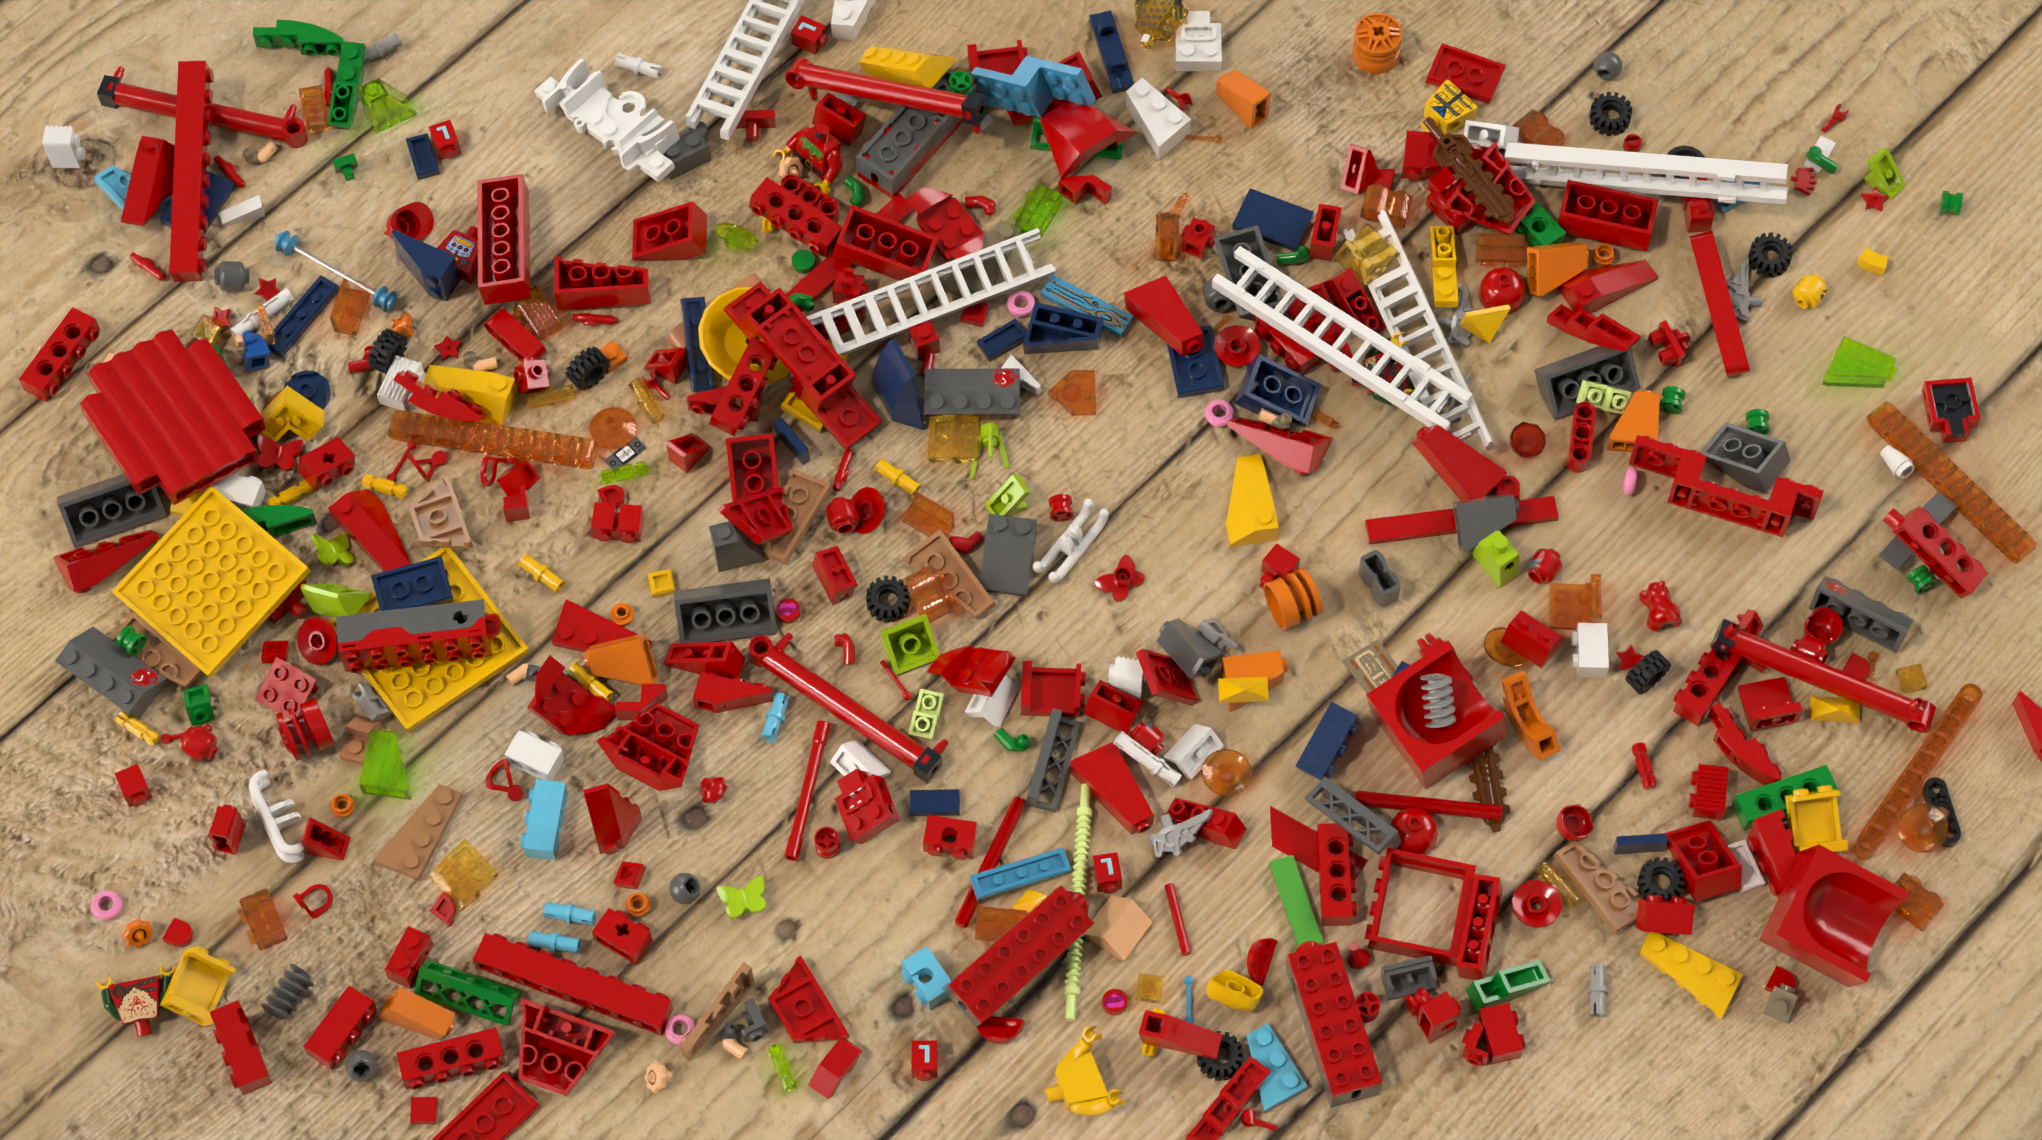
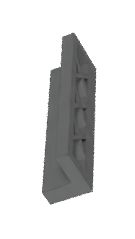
M1052 708L1027 796V806L1055 813L1081 726L1079 721L1063 718L1062 710ZM1060 725L1074 728L1073 734L1063 739L1059 733ZM1063 746L1067 755L1057 761L1052 754L1053 750ZM1057 768L1061 774L1060 779L1050 783L1046 776L1047 772ZM1051 790L1055 797L1053 804L1039 801L1041 794Z
M1326 777L1305 797L1308 803L1378 855L1388 846L1396 849L1402 843L1398 830ZM1322 793V796L1328 802H1319L1315 798ZM1334 807H1338L1347 815L1337 816L1334 813ZM1352 820L1357 821L1366 829L1356 830L1352 826ZM1371 834L1376 835L1382 842L1376 845L1371 841Z

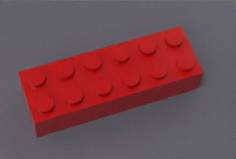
M523 174L477 180L478 289L484 305L530 299L529 190Z

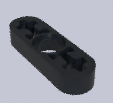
M1938 777L1929 778L1923 786L1922 794L1936 839L1943 847H1954L1961 837V830L1947 785ZM1932 785H1934L1935 789H1940L1937 794L1938 800L1936 802H1934L1936 799L1935 792L1930 791ZM1937 807L1945 808L1948 811V816L1945 818L1937 816L1935 809ZM1949 823L1947 826L1949 834H1954L1952 839H1949L1948 836H1944V833L1946 831L1945 824Z

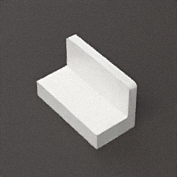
M1005 675L992 697L973 694L965 713L971 718L984 717L994 727H1000L1019 689L1018 685Z
M1194 724L1164 755L1166 761L1177 764L1184 776L1192 779L1224 745L1212 728Z
M859 740L842 744L830 761L843 776L855 769L866 771L868 776L874 774L885 777L891 772Z

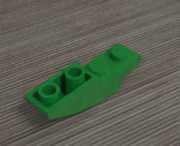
M277 20L276 27H253L256 47L264 49L271 47H284L288 49L299 47L301 55L307 56L340 55L342 41H344L342 37L325 28L300 21Z
M342 41L337 78L333 83L328 126L351 128L365 72L363 69L366 51L365 43Z

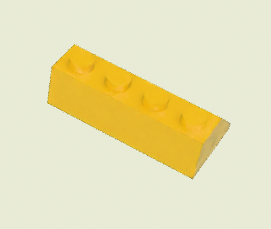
M872 46L864 52L863 57L858 63L868 76L932 88L956 62L955 57L901 48Z

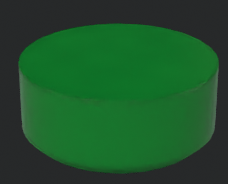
M804 249L796 251L792 256L793 269L801 274L811 272L815 267L813 253Z

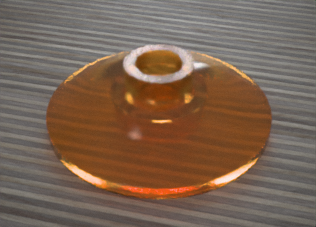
M609 407L599 411L592 418L589 426L592 440L598 446L605 449H619L628 445L635 437L637 431L636 420L633 415L619 407ZM610 423H616L614 426H609Z
M1506 627L1490 630L1486 634L1483 644L1486 653L1491 659L1509 667L1521 666L1528 661V659L1501 643L1507 629Z
M1221 749L1211 753L1204 761L1202 778L1205 785L1214 793L1231 796L1240 793L1247 787L1251 779V766L1246 757L1241 753L1231 749ZM1228 773L1231 777L1226 779L1222 777V774Z
M1918 804L1910 807L1902 814L1898 822V834L1902 843L1915 852L1925 853L1939 848L1948 836L1949 825L1946 816L1940 809L1929 804ZM1924 827L1928 828V829H1929L1928 833H1927V834H1921V833H1920L1921 828H1924Z

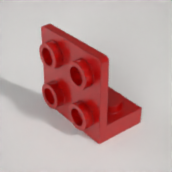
M1785 677L1743 684L1737 688L1750 731L1797 723L1803 711L1800 702H1792Z

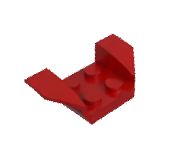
M923 187L906 199L918 213L916 220L922 232L938 237L935 248L946 261H952L953 259L956 260L982 250L983 231L959 201L952 197L953 194Z
M968 645L940 654L926 672L941 675L950 686L959 692L992 697L1016 657L1008 650L1000 651L980 647L975 649L972 645Z
M549 655L535 674V695L527 708L562 735H576L604 729L616 713L615 706L604 697L594 696L563 673L566 668Z

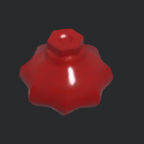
M712 776L704 778L700 782L702 788L699 793L702 795L704 803L711 802L715 804L719 799L724 798V793L728 787L723 777Z

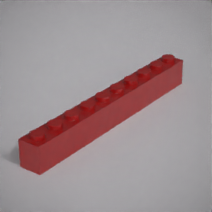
M206 60L178 61L169 274L174 282L202 281V273L206 272V261L203 259V251L207 250L204 230L208 229L205 209L209 207L206 187H209L210 184L209 174L206 173L207 166H210V154L207 152L208 145H211V133L208 131V124H212V113L209 110V103H213L210 83L214 81L213 69L209 68Z

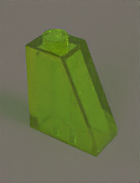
M380 78L358 87L366 118L376 134L417 115L407 95Z
M1844 336L1822 384L1838 387L1884 388L1887 380L1892 382L1896 374L1897 368L1894 367L1897 358Z
M387 729L371 730L359 781L362 794L411 800L412 794L396 734Z

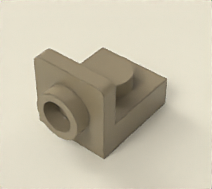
M1782 983L1780 987L1774 986L1763 1014L1787 1024L1799 997L1794 994L1796 989Z

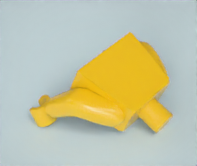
M1096 1026L1085 1027L1083 1037L1062 1058L1056 1067L1055 1080L1057 1085L1044 1089L1049 1103L1063 1099L1066 1109L1079 1115H1104L1117 1105L1124 1106L1126 1104V1100L1119 1099L1120 1094L1124 1093V1090L1112 1089L1109 1094L1107 1093L1092 1052H1090L1094 1041L1102 1039L1101 1033L1093 1035V1030Z

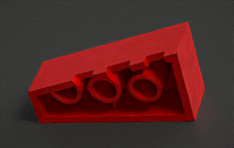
M1782 809L1756 818L1746 839L1750 851L1754 852L1758 859L1757 864L1760 872L1765 874L1769 880L1768 885L1772 895L1777 896V898H1779L1800 854L1793 849L1792 839H1794L1791 829L1785 830L1781 819L1785 818Z

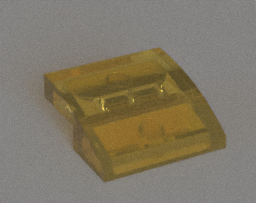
M1366 223L1352 241L1347 239L1333 258L1344 269L1351 268L1360 284L1366 287L1400 255V252L1373 226Z
M942 415L929 417L927 459L930 463L954 460L956 464L979 461V416Z
M466 839L459 843L429 875V878L442 892L446 891L452 897L455 905L461 912L481 896L480 891L498 877L497 871Z

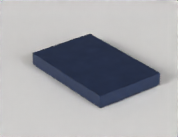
M207 171L206 173L209 174L210 180L209 187H206L209 207L205 209V216H207L209 228L236 186L234 182ZM172 201L159 219L161 224L171 227Z
M1250 188L1233 222L1232 229L1238 231L1258 225L1264 241L1295 252L1311 223L1314 211Z
M1211 325L1199 327L1203 332L1204 348L1195 353L1182 356L1167 344L1178 398L1225 390L1219 359L1214 350V336Z
M442 556L371 575L380 611L446 604L454 601Z

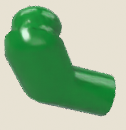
M848 176L844 181V185L852 191L853 196L850 198V203L860 207L861 203L866 200V189L852 176Z
M1300 246L1295 252L1277 253V264L1307 262L1310 258V250L1307 246Z
M1003 728L998 729L994 734V737L1007 751H1025L1029 748L1031 740L1026 734L1011 737Z

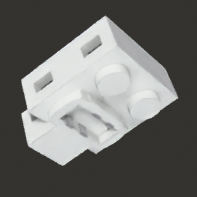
M1187 11L1186 23H1176V71H1221V23H1210V11Z

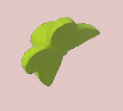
M314 533L310 536L318 549L317 556L323 564L331 566L338 561L340 564L348 566L353 562V555L347 551L349 541L346 534H339L331 541H327Z
M762 875L751 880L744 889L740 888L738 890L730 886H717L716 888L721 901L727 905L726 914L731 919H737L743 913L750 911L761 913L766 908V901L761 897L764 893V878Z

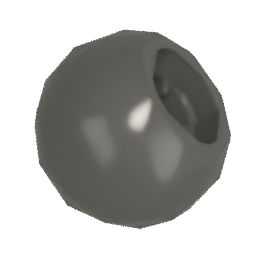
M1613 52L1601 53L1595 59L1594 71L1601 79H1615L1622 72V60Z
M679 873L670 881L669 886L670 895L674 901L680 904H690L695 901L701 889L698 879L690 873Z
M354 1051L346 1060V1073L354 1081H369L377 1072V1059L369 1051Z

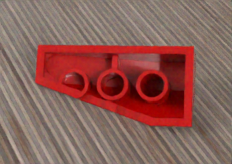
M150 529L119 538L118 543L104 541L98 543L95 549L85 550L84 547L56 555L53 558L67 587L73 592L85 593L90 591L92 586L102 582L159 539V536Z
M608 783L584 789L583 792L600 855L604 853L607 855L617 853L620 849L625 848L642 821L639 805L636 803L631 804L628 797H621L620 792Z

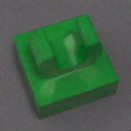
M354 153L332 159L336 173L343 171L346 181L354 179L352 168L358 167Z

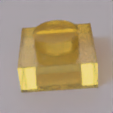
M202 314L191 335L197 340L208 339L211 344H214L223 328L208 315Z
M1921 663L1896 669L1895 673L1902 694L1927 688L1928 684Z
M1139 973L1135 1000L1160 1004L1164 976Z

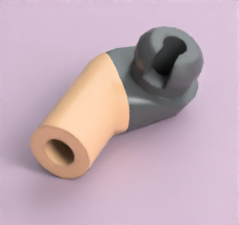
M524 663L506 675V678L512 686L522 679L535 681V674L539 671L540 667Z
M731 1022L727 1023L721 1032L722 1046L725 1050L743 1060L748 1053V1049L738 1043L737 1025Z

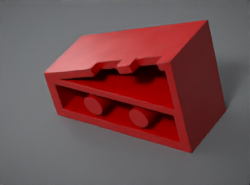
M239 1000L210 1011L216 1028L213 1030L218 1045L222 1043L224 1052H221L226 1067L231 1066L233 1074L229 1076L234 1089L240 1088L242 1094L246 1095L272 1084L248 1017Z

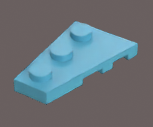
M112 165L94 176V182L123 211L131 175ZM171 195L163 199L155 214L168 207L172 201Z
M1268 1023L1246 1035L1250 1056L1271 1071L1258 1089L1263 1114L1308 1089L1306 1082Z

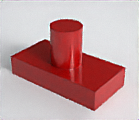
M745 110L735 129L746 128V140L756 142L759 140V128H776L775 110Z
M303 579L268 617L274 624L288 611L297 619H302L308 613V608L300 602L305 597L301 590V584H307L306 580Z

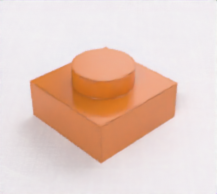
M614 341L600 349L611 362L608 373H611L628 361L627 355Z

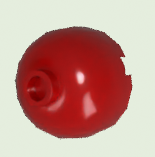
M1495 268L1487 272L1481 280L1478 292L1479 301L1485 309L1509 305L1510 310L1508 314H1512L1521 307L1526 293L1524 280L1516 271L1510 268Z
M1406 808L1398 812L1392 819L1390 825L1398 830L1402 842L1396 848L1397 850L1426 855L1435 848L1438 838L1437 823L1427 811L1419 808Z

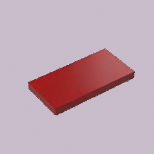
M503 1071L432 1140H506L540 1108V1105Z

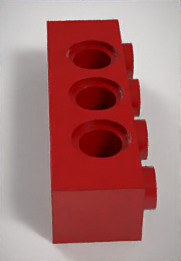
M766 177L751 195L749 208L756 215L765 217L774 227L783 229L789 233L791 238L807 245L813 253L825 257L836 244L842 226L770 178ZM775 204V205H778V206H780V207L775 208V207H772L771 205ZM790 217H796L799 220H792ZM809 230H816L817 233H812Z
M72 307L20 376L19 382L23 390L48 402L51 396L58 392L63 380L70 376L77 361L84 357L86 349L91 342L98 338L100 328L96 319Z
M751 337L711 416L710 425L732 436H735L738 430L743 431L748 421L745 415L748 409L753 411L759 399L755 395L758 390H764L769 379L765 376L768 370H774L779 358L775 357V354L765 342ZM758 364L762 370L754 371L750 368V365ZM748 384L751 390L743 391L740 385ZM737 404L741 407V410L733 411L730 405Z
M1920 506L1908 511L1892 531L1960 598L1972 594L1989 574L1978 560L1973 559L1966 552L1962 544L1956 542L1949 535L1946 528L1940 526L1932 518L1931 514ZM1940 547L1943 549L1944 555L1940 552ZM1957 564L1960 566L1961 571L1958 570Z
M1711 649L1709 654L1704 652L1698 661V665H1700L1696 672L1692 670L1685 681L1688 684L1684 690L1680 688L1673 698L1675 702L1673 712L1699 726L1742 662L1743 657L1729 651L1727 654H1724L1714 649ZM1717 655H1724L1727 660H1721ZM1705 674H1713L1715 678H1708ZM1692 692H1699L1703 696L1697 697Z
M1336 823L1317 824L1321 926L1352 925L1353 917H1357V902H1352L1351 894L1356 893L1355 878L1350 876V870H1354V855H1349V847L1353 846V836ZM1339 848L1342 852L1340 854H1333L1330 852V849ZM1334 871H1339L1343 874V876L1336 878L1333 877L1331 873ZM1339 894L1342 895L1345 899L1342 901H1336L1332 898V896Z
M1475 874L1456 964L1460 978L1480 980L1486 976L1503 893L1500 877Z
M497 1027L397 1052L402 1081L406 1089L410 1088L412 1090L421 1089L425 1084L432 1082L444 1083L449 1081L451 1077L459 1075L462 1077L471 1076L476 1071L482 1069L494 1070L502 1064H506ZM476 1050H481V1051H483V1053H482V1055H481L480 1057H478V1058H473V1057H471V1054H472L474 1051H476ZM452 1056L458 1057L454 1064L446 1063L448 1058ZM425 1063L433 1064L431 1069L427 1071L421 1070Z

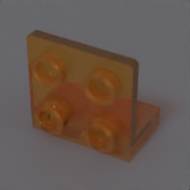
M1591 574L1589 583L1585 584L1550 583L1549 627L1551 629L1576 630L1578 623H1601V574Z

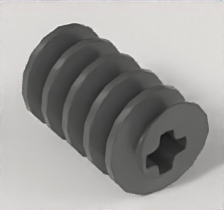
M292 963L290 964L291 970L284 972L286 979L280 978L278 980L280 987H273L272 993L274 995L266 997L268 1004H261V1007L267 1013L277 1019L284 1018L290 1020L291 1017L287 1010L294 1012L297 1010L292 1003L297 1002L301 1004L303 1001L299 994H309L305 989V985L314 987V983L311 981L308 973Z

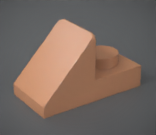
M361 715L353 718L346 725L348 736L340 753V759L364 766L380 728L381 721H372L370 718Z

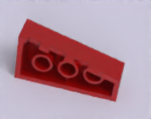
M554 256V295L557 310L651 304V285L648 269L624 265L611 267L602 262L589 264L583 263V260L579 259L566 261L562 257Z

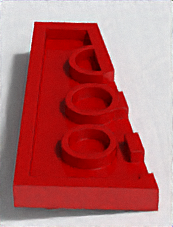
M1324 282L1307 288L1332 304ZM1296 298L1287 309V312L1295 320L1307 304ZM1316 310L1302 328L1313 334L1325 320L1326 316ZM1334 322L1322 336L1321 340L1332 346L1343 333L1341 326ZM1346 342L1340 352L1352 358L1353 355ZM1325 361L1333 372L1339 370L1329 362Z
M565 599L552 638V645L585 653L592 645L638 634ZM648 640L650 648L652 649V641Z

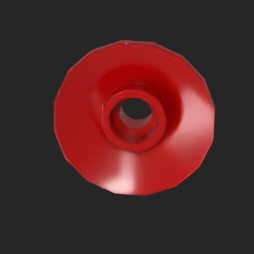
M1232 325L1225 327L1217 334L1214 340V350L1217 357L1223 363L1233 367H1242L1249 365L1259 355L1261 342L1258 335L1252 329L1243 325ZM1239 348L1241 351H1234L1233 349Z
M864 487L859 489L852 496L851 500L854 501L859 515V523L854 531L868 534L876 530L881 524L885 513V501L877 489Z
M311 617L302 623L297 634V645L301 655L307 662L314 665H323L333 659L338 648L337 633L328 620L321 617Z
M1531 880L1521 884L1514 892L1512 898V909L1517 919L1524 925L1533 928H1542L1554 923L1559 917L1562 908L1561 896L1556 888L1548 882L1541 880ZM1538 904L1540 906V909L1534 910L1532 909V905Z

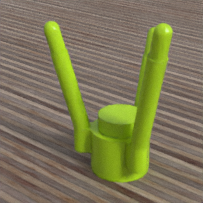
M985 423L980 428L981 434L977 435V444L969 476L970 480L974 479L982 444L988 447L989 458H993V447L998 444L1004 467L1006 469L1009 468L1003 444V435L999 434V426L995 423Z

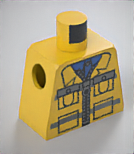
M1447 79L1426 102L1424 116L1425 118L1430 117L1446 135L1465 126L1466 120L1474 121L1478 106ZM1422 121L1421 126L1425 132H1430Z

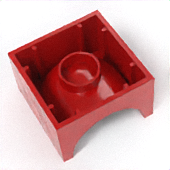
M1449 640L1366 694L1371 714L1425 789H1428L1508 736L1504 715L1500 710H1494L1480 694L1461 665ZM1444 674L1452 678V683L1449 686L1453 688V692L1450 695L1454 697V702L1450 704L1455 707V712L1452 715L1456 716V721L1453 724L1440 728L1425 726V724L1432 722V720L1424 718V715L1430 713L1431 710L1423 709V705L1430 703V700L1422 699V696L1428 694L1429 691L1421 689V686L1428 684V681L1420 680V676Z
M1818 844L1800 852L1759 941L1846 987L1867 983L1871 975L1867 971V963L1873 944L1890 914L1900 903L1905 901L1909 892Z

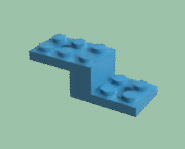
M1025 56L1013 75L975 67L971 72L980 93L986 94L987 105L1004 108L1008 111L1020 112L1028 116L1041 117L1054 97L1059 100H1067L1079 105L1084 104L1092 106L1096 100L1081 68L1035 57Z

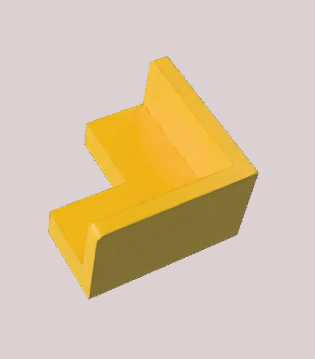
M286 386L260 413L264 419L266 430L259 434L270 438L276 443L290 429L309 442L323 427L325 411L289 386Z

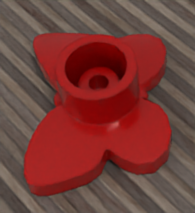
M259 435L257 442L261 454L258 456L259 461L257 464L262 469L275 467L287 472L292 471L296 466L294 458L300 454L304 442L302 439L282 446L281 444L277 445L266 436Z
M1125 554L1120 559L1114 573L1098 577L1094 582V586L1105 593L1112 592L1113 599L1116 602H1121L1127 598L1129 588L1138 587L1144 583L1145 575L1135 570V563Z

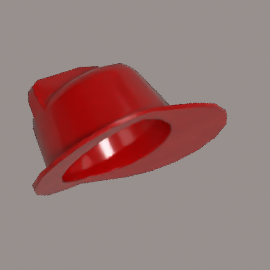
M409 203L397 209L389 216L386 222L387 230L384 234L389 235L393 239L392 231L396 230L417 240L425 238L434 227L433 213L424 203Z

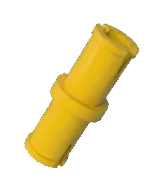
M881 458L874 468V471L890 480V484L899 486L913 497L922 486L921 483L906 475L905 470L902 468L897 469L885 461L884 458Z
M528 553L520 559L518 566L533 575L534 580L538 583H544L555 593L560 592L564 587L565 580L551 572L550 567L546 564H540Z
M578 662L573 663L568 669L567 674L581 684L582 688L587 692L589 691L594 696L604 697L608 701L613 696L614 692L598 680V676L590 674Z

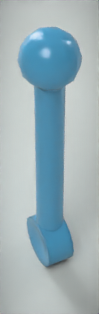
M1186 976L1183 980L1186 985V1018L1184 1021L1194 1024L1191 1013V985L1193 984V978Z

